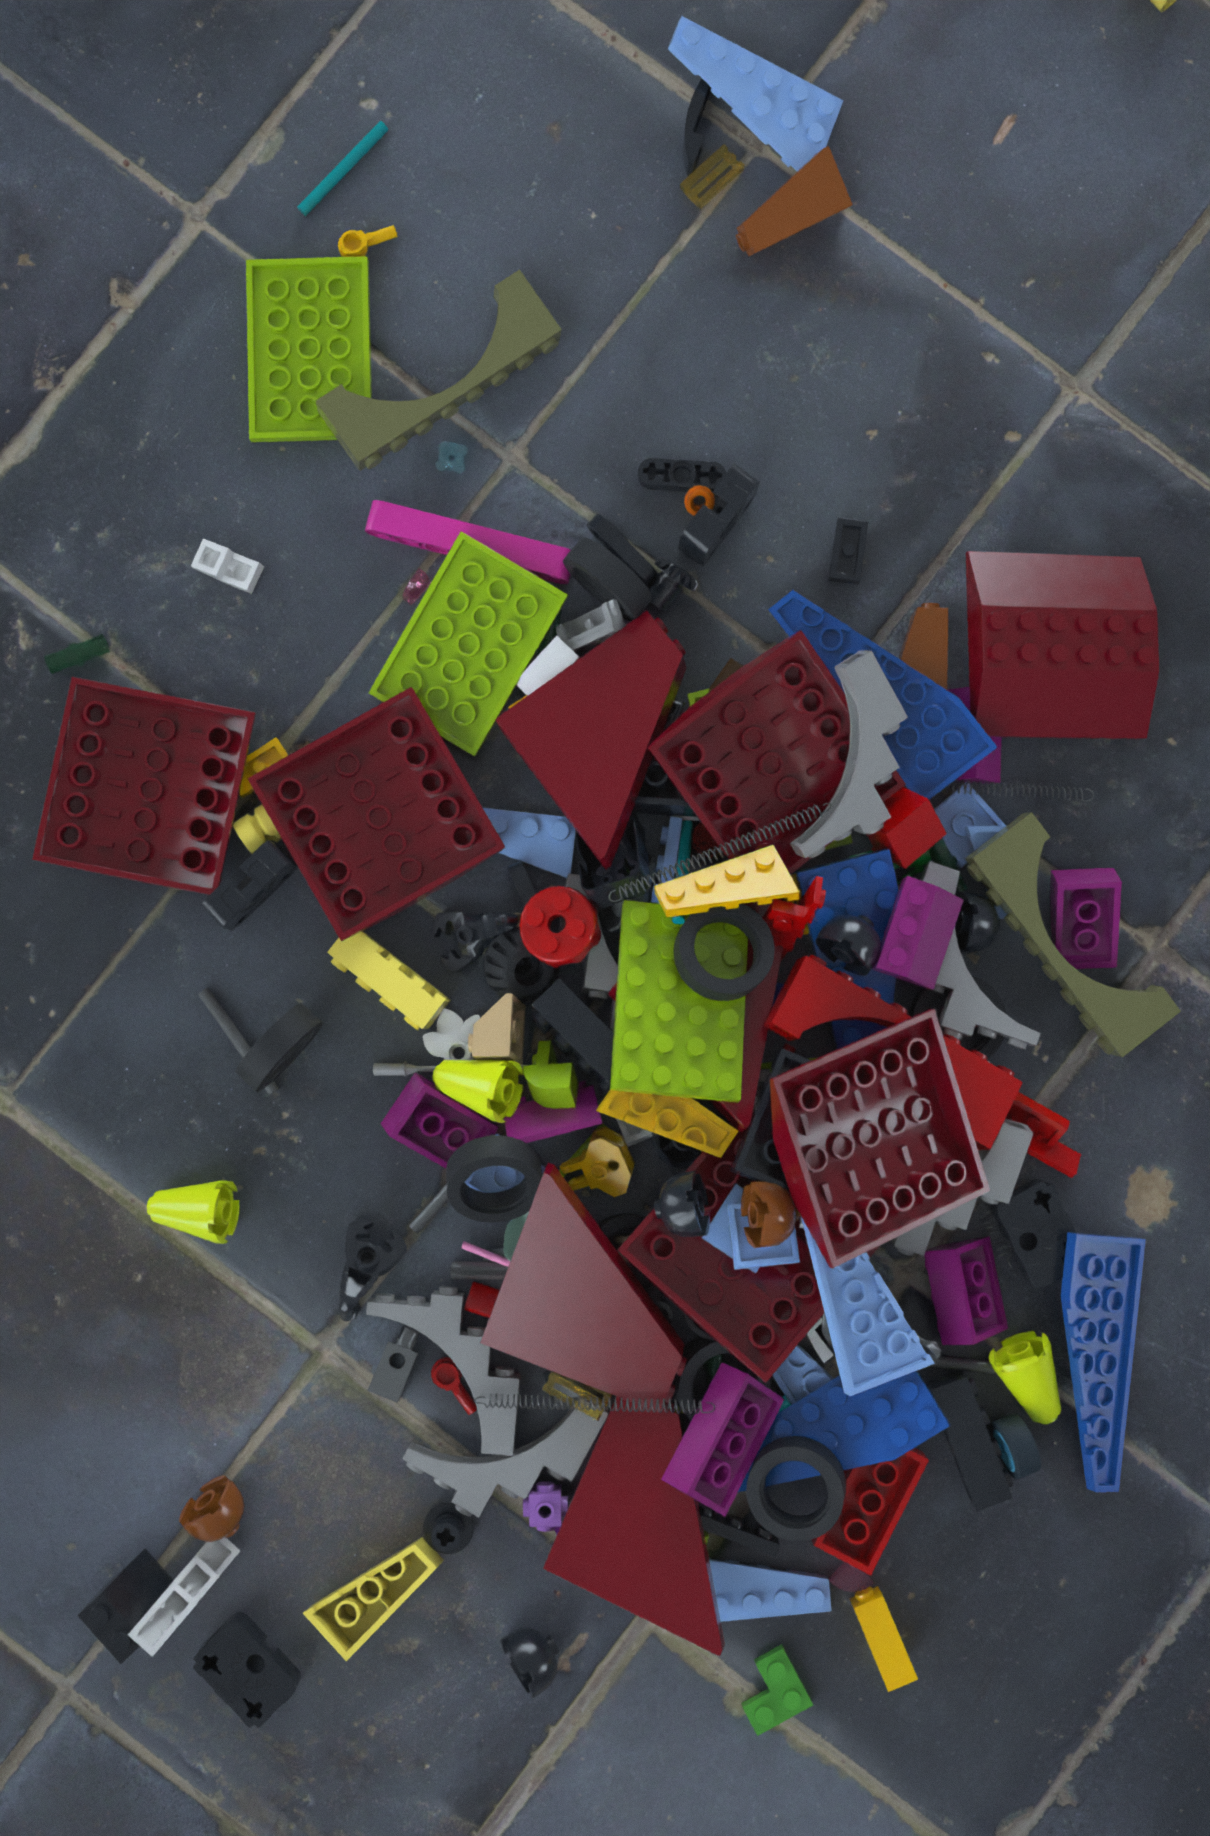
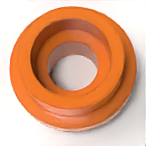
M694 486L685 495V508L693 516L702 507V505L694 503L696 496H703L705 498L703 504L711 510L715 505L714 494L706 486Z

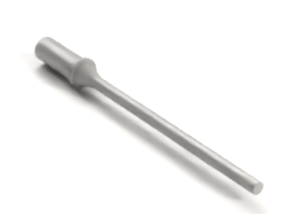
M407 1061L404 1063H374L373 1074L374 1076L404 1075V1077H407V1075L415 1072H433L436 1066H415L408 1064Z

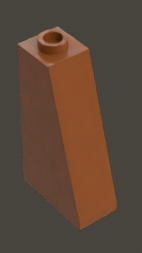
M827 146L816 153L736 228L738 234H736L738 245L743 252H747L748 257L853 205L830 147Z
M923 603L912 614L899 659L946 690L948 670V608H940L938 603Z

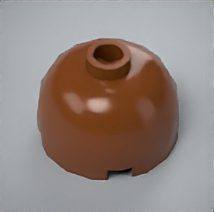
M764 1181L750 1182L751 1185L744 1187L741 1199V1216H748L749 1227H743L746 1238L753 1248L779 1245L787 1240L793 1232L795 1222L799 1220L800 1213L790 1193L785 1188L776 1183Z
M222 1475L204 1484L199 1490L205 1493L196 1501L191 1497L181 1511L179 1522L195 1539L205 1542L218 1541L224 1537L229 1538L233 1536L240 1527L245 1507L243 1496L236 1484Z

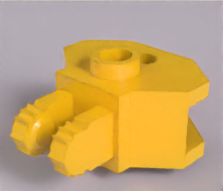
M605 1126L593 1131L588 1149L583 1150L580 1156L565 1161L559 1167L563 1174L582 1169L583 1175L574 1177L568 1182L573 1191L590 1186V1189L598 1188L613 1197H617L626 1193L635 1162L623 1136Z

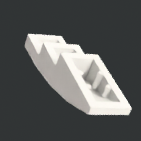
M225 1537L218 1541L206 1542L130 1631L128 1636L153 1657L238 1555L240 1550Z

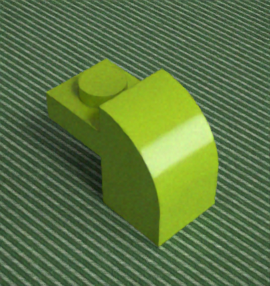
M551 1040L539 1041L537 1054H533L532 1065L523 1066V1073L532 1098L536 1103L546 1108H575L579 1082L573 1063L557 1064Z

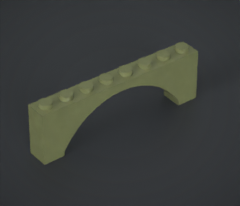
M520 269L494 286L493 298L498 304L492 338L476 366L455 385L426 398L411 401H386L363 397L346 391L341 384L316 400L318 413L359 471L366 467L367 469L374 468L383 460L382 456L390 451L394 453L400 451L408 444L410 438L416 434L419 436L426 434L433 428V423L442 417L444 420L449 419L458 412L459 406L467 401L469 403L475 402L484 394L485 389L491 385L497 387L503 384L509 378L508 374L516 369L520 371L526 369L533 363L534 357L542 352L548 354L559 345L562 329Z
M1032 812L1022 813L965 858L969 864L967 870L977 882L982 881L988 889L985 892L988 899L996 907L1000 905L1006 913L1004 919L1010 928L1015 932L1019 930L1025 938L1023 945L1033 956L1037 955L1044 965L1041 968L1046 976L1052 981L1056 980L1061 986L1060 994L1064 1000L1071 1006L1075 1005L1081 1014L1078 1017L1082 1024L1088 1030L1093 1029L1098 1035L1097 1043L1101 1049L1108 1055L1124 1057L1181 1011L1162 986L1150 985L1145 990H1125L1109 987L1079 972L1058 952L1044 927L1037 896V874L1044 842L1050 836Z

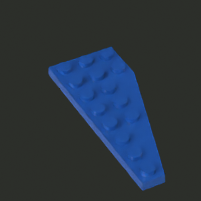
M792 590L768 609L789 637L802 630L843 692L841 681L834 667L860 650L873 652L908 716L907 719L899 723L901 727L897 731L886 736L882 734L900 767L897 769V772L909 790L931 799L997 748L996 744L959 697L939 686L845 623L839 621L796 591Z
M885 848L795 871L801 898L816 876L823 877L822 889L826 890L822 908H817L812 923H807L814 955L827 963L826 967L834 972L841 971L850 975L854 979V984L861 988L869 987L881 995L880 999L888 1004L893 1003L895 977L872 969L866 976L850 973L843 969L846 963L839 959L833 963L820 951L815 942L820 930L832 918L838 915H854L857 917L858 915H863L869 918L874 923V929L878 933L880 941H882L899 891L890 850ZM860 1020L830 1021L836 1050L887 1028L879 1024Z
M1068 1232L1061 1303L1086 1488L1094 1492H1119L1146 1239Z
M918 1371L852 1396L844 1393L839 1375L779 1412L757 1455L766 1445L774 1440L787 1436H802L816 1440L826 1446L837 1457L843 1470L895 1460L951 1425ZM786 1461L776 1465L769 1471L766 1476V1486L819 1476L821 1474L807 1463ZM752 1465L749 1468L738 1492L746 1491L747 1480Z

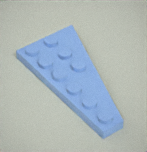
M681 16L668 50L695 76L699 75L712 88L710 91L718 99L721 97L733 108L731 112L765 145L769 144L782 157L780 160L788 168L791 165L798 171L816 153L826 147L842 106V99Z
M802 1219L844 1393L852 1396L935 1364L920 1344V1339L916 1332L910 1328L905 1320L902 1309L881 1275L875 1271L868 1260L870 1259L868 1254L865 1252L835 1268H830Z

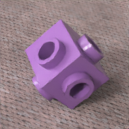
M546 1481L533 1485L529 1492V1497L523 1499V1517H529V1527H537L538 1531L546 1532L556 1529V1526L562 1525V1516H565L568 1511V1496H562V1484L555 1485L554 1482ZM542 1506H548L551 1510H539V1509H540V1507H542Z

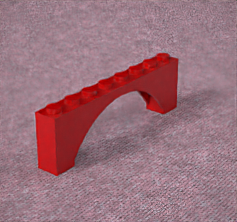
M810 955L809 957L804 956L797 959L763 1026L792 1041L799 1039L803 1031L824 1022L860 1020L888 1028L911 1018V1016L907 1015L908 1011L903 1006L896 1003L888 1004L880 999L881 995L877 991L869 987H859L853 983L854 979L850 975L841 971L834 972L826 967L827 963L824 960ZM944 1034L943 1038L977 1149L989 1150L1023 1082L1013 1077L1015 1073L1012 1070L1001 1065L994 1066L987 1061L988 1057L976 1050L969 1051L960 1046L961 1041L959 1039Z

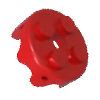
M554 886L541 890L528 901L521 914L519 927L523 944L529 953L551 967L558 968L564 964L579 963L601 940V930L597 916L598 911L585 895L571 887ZM557 917H563L566 921L565 928L559 933H553L551 931L552 921Z

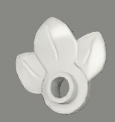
M443 1009L437 1021V1032L423 1035L427 1051L433 1056L442 1057L445 1060H473L474 1057H472V1053L468 1050L469 1034H473V1024L480 1019V1016L478 1014L473 1015L464 1022L455 1012ZM462 1047L464 1049L465 1055L462 1059L454 1057L453 1052L455 1048Z

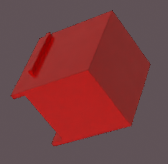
M905 787L899 789L883 802L891 815L890 819L883 822L884 827L876 833L870 835L866 833L873 845L872 851L889 849L892 862L904 869L947 834L929 799Z

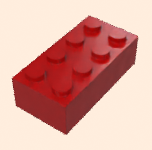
M913 1448L895 1460L844 1470L846 1494L841 1515L829 1531L820 1537L811 1539L813 1545L871 1576L929 1462L924 1452Z

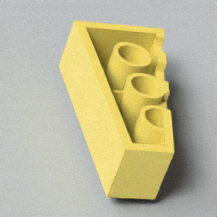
M363 931L342 942L338 938L327 952L333 957L330 962L344 973L347 970L351 971L357 976L355 980L357 984L368 992L372 989L382 996L379 1001L392 1011L397 1008L405 1015L404 1020L417 1030L420 1028L429 1029L442 1010L451 1001Z
M421 1537L317 1601L304 1611L303 1614L344 1660L347 1661L444 1560Z

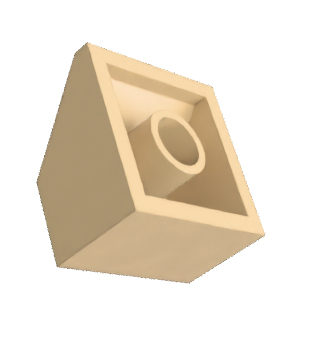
M506 993L473 1024V1034H469L468 1050L475 1059L512 1060L523 1065L526 1005L519 1001L512 993Z

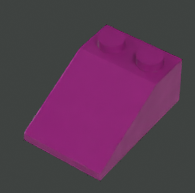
M1114 868L1051 870L1050 914L1052 943L1075 969L1117 967L1122 881Z
M416 1072L381 1122L389 1137L446 1168L451 1155L463 1144L477 1138L490 1136L491 1133L495 1134L499 1128L483 1115L437 1090L435 1083Z

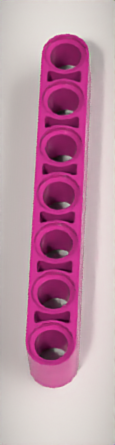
M372 501L365 527V532L369 535L447 555L460 531L542 580L558 584L569 583L571 574L563 563V559L571 551L568 548L385 501Z

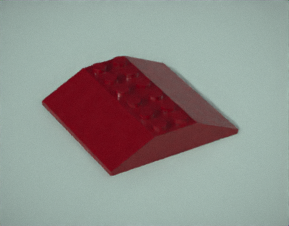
M967 551L966 587L970 713L988 736L1146 739L1159 676L1157 608L1141 557Z
M799 630L738 669L695 702L647 748L718 846L722 844L725 847V842L730 844L731 839L736 842V837L741 839V836L745 835L747 838L748 832L752 834L753 830L758 833V828L763 830L764 825L769 828L770 823L773 825L775 821L780 823V819L785 820L786 816L791 819L792 814L795 816L797 812L802 814L803 809L806 811L808 807L813 809V805L818 806L821 812L826 809L828 804L824 806L823 804L830 803L842 779L849 752L850 718L846 696L802 630ZM897 770L891 773L892 778L880 785L874 784L883 802L906 785ZM814 806L815 814L818 819L820 817V812ZM809 809L812 821L809 820L807 813L803 811L806 824L798 813L801 826H799L796 818L792 816L795 828H793L791 821L787 818L790 830L787 829L786 824L781 820L784 833L776 822L779 835H777L773 826L770 825L773 838L765 827L767 840L759 829L762 842H760L758 835L754 832L757 844L754 843V840L748 834L751 847L743 836L745 849L737 838L740 851H738L733 841L734 854L727 843L726 847L729 856H727L722 846L721 851L730 860L774 845L791 875L811 858L796 855L790 843L801 836L817 819L811 809Z
M71 677L32 860L210 895L221 883L256 713Z
M412 687L247 778L341 942L402 912L454 882L506 848Z
M935 1009L924 1011L770 1079L772 1127L775 1147L792 1200L830 1268H835L990 1191Z
M746 1128L739 1134H736L721 1158L702 1152L686 1170V1172L697 1171L696 1174L700 1173L708 1197V1205H704V1216H710V1223L735 1184L744 1188L746 1185H751L750 1182H754L730 1172ZM654 1208L617 1250L668 1299L765 1383L825 1313L804 1228H799L800 1216L799 1220L795 1222L800 1262L760 1267L756 1274L749 1269L734 1270L733 1259L703 1240L702 1236L680 1237L672 1234L665 1227L663 1220L657 1219ZM880 1245L866 1252L869 1258L875 1253V1251L880 1247Z

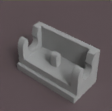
M612 599L576 619L556 626V632L558 637L579 655L598 646L625 627L626 624L617 600Z

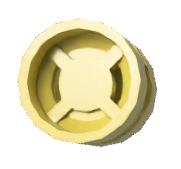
M262 804L254 809L253 816L246 814L233 823L236 833L251 854L268 840L278 842L282 839Z

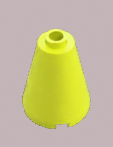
M443 1060L433 1071L432 1079L437 1090L493 1122L504 1123L503 1118L505 1116L511 1118L519 1105L523 1092V1085L518 1084V1074L523 1075V1069L520 1063L512 1060Z
M221 1180L159 1190L149 1198L147 1213L155 1223L216 1244H226L228 1240L225 1238L227 1235L234 1234L239 1217V1200H234L233 1191L238 1192L237 1186L233 1181Z
M1028 1331L1001 1341L1003 1346L996 1352L993 1348L989 1353L988 1359L991 1367L1032 1421L1044 1425L1054 1422L1061 1413V1403L1051 1343L1047 1335L1042 1333V1337L1036 1336L1035 1331Z

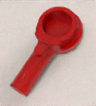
M450 1357L438 1359L431 1369L433 1383L446 1391L451 1390L468 1415L473 1414L477 1410L476 1403L460 1382L462 1377L461 1371Z

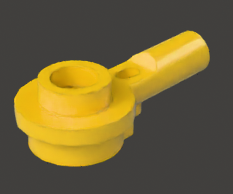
M394 225L366 234L362 230L346 231L338 241L339 253L342 257L365 256L368 247L398 237Z

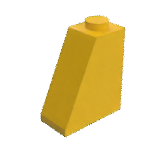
M865 1587L858 1590L855 1596L849 1599L888 1692L918 1680L879 1587Z

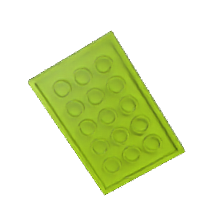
M368 257L246 260L250 441L337 440L318 413L316 400L341 384L346 391L372 398Z
M460 531L371 687L369 694L385 702L412 687L440 736L476 756L494 726L495 719L501 714L521 675L527 669L569 595Z
M624 900L621 915L610 1090L738 1103L741 1100L745 996L731 1001H717L705 998L694 992L681 978L674 961V943L683 924H675L672 922V917H666L660 904ZM690 914L685 915V921L690 916ZM723 922L708 924L698 931L694 943L695 954L700 965L708 973L722 979H734L746 974L748 937L743 931L734 925Z

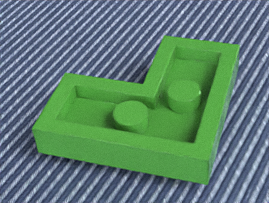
M782 1644L754 1659L768 1689L742 1702V1708L757 1736L813 1706L812 1700Z

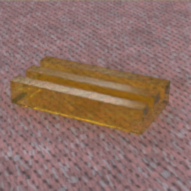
M723 144L680 184V189L701 210L744 170L745 165L741 161L738 162L736 155L733 152L730 154L728 147ZM722 158H724V160L715 169H713L703 180H701L692 190L690 189V187H692L714 165H716ZM729 165L733 167L701 198L697 196L707 185H709L714 179H716V177L719 174H721Z
M556 1372L550 1373L547 1384H544L542 1388L544 1392L555 1397L556 1395V1398L560 1401L562 1395V1402L566 1403L567 1395L553 1388L555 1383L583 1398L586 1396L588 1401L591 1400L592 1396V1403L596 1404V1396L561 1378L560 1374ZM587 1385L588 1387L604 1395V1404L606 1408L609 1397L611 1399L612 1394ZM568 1396V1403L572 1406L573 1398ZM598 1398L599 1409H601L603 1398ZM574 1399L575 1408L577 1409L578 1401ZM580 1407L578 1410L599 1421L604 1412V1407L601 1411L598 1408L596 1411H593L591 1408L587 1411L586 1407L583 1411Z

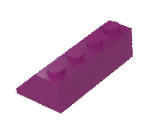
M721 1363L701 1401L703 1412H710L714 1408L711 1403L706 1402H712L715 1405V1410L711 1413H702L700 1409L698 1414L695 1413L661 1480L717 1513L726 1516L784 1399L749 1374Z

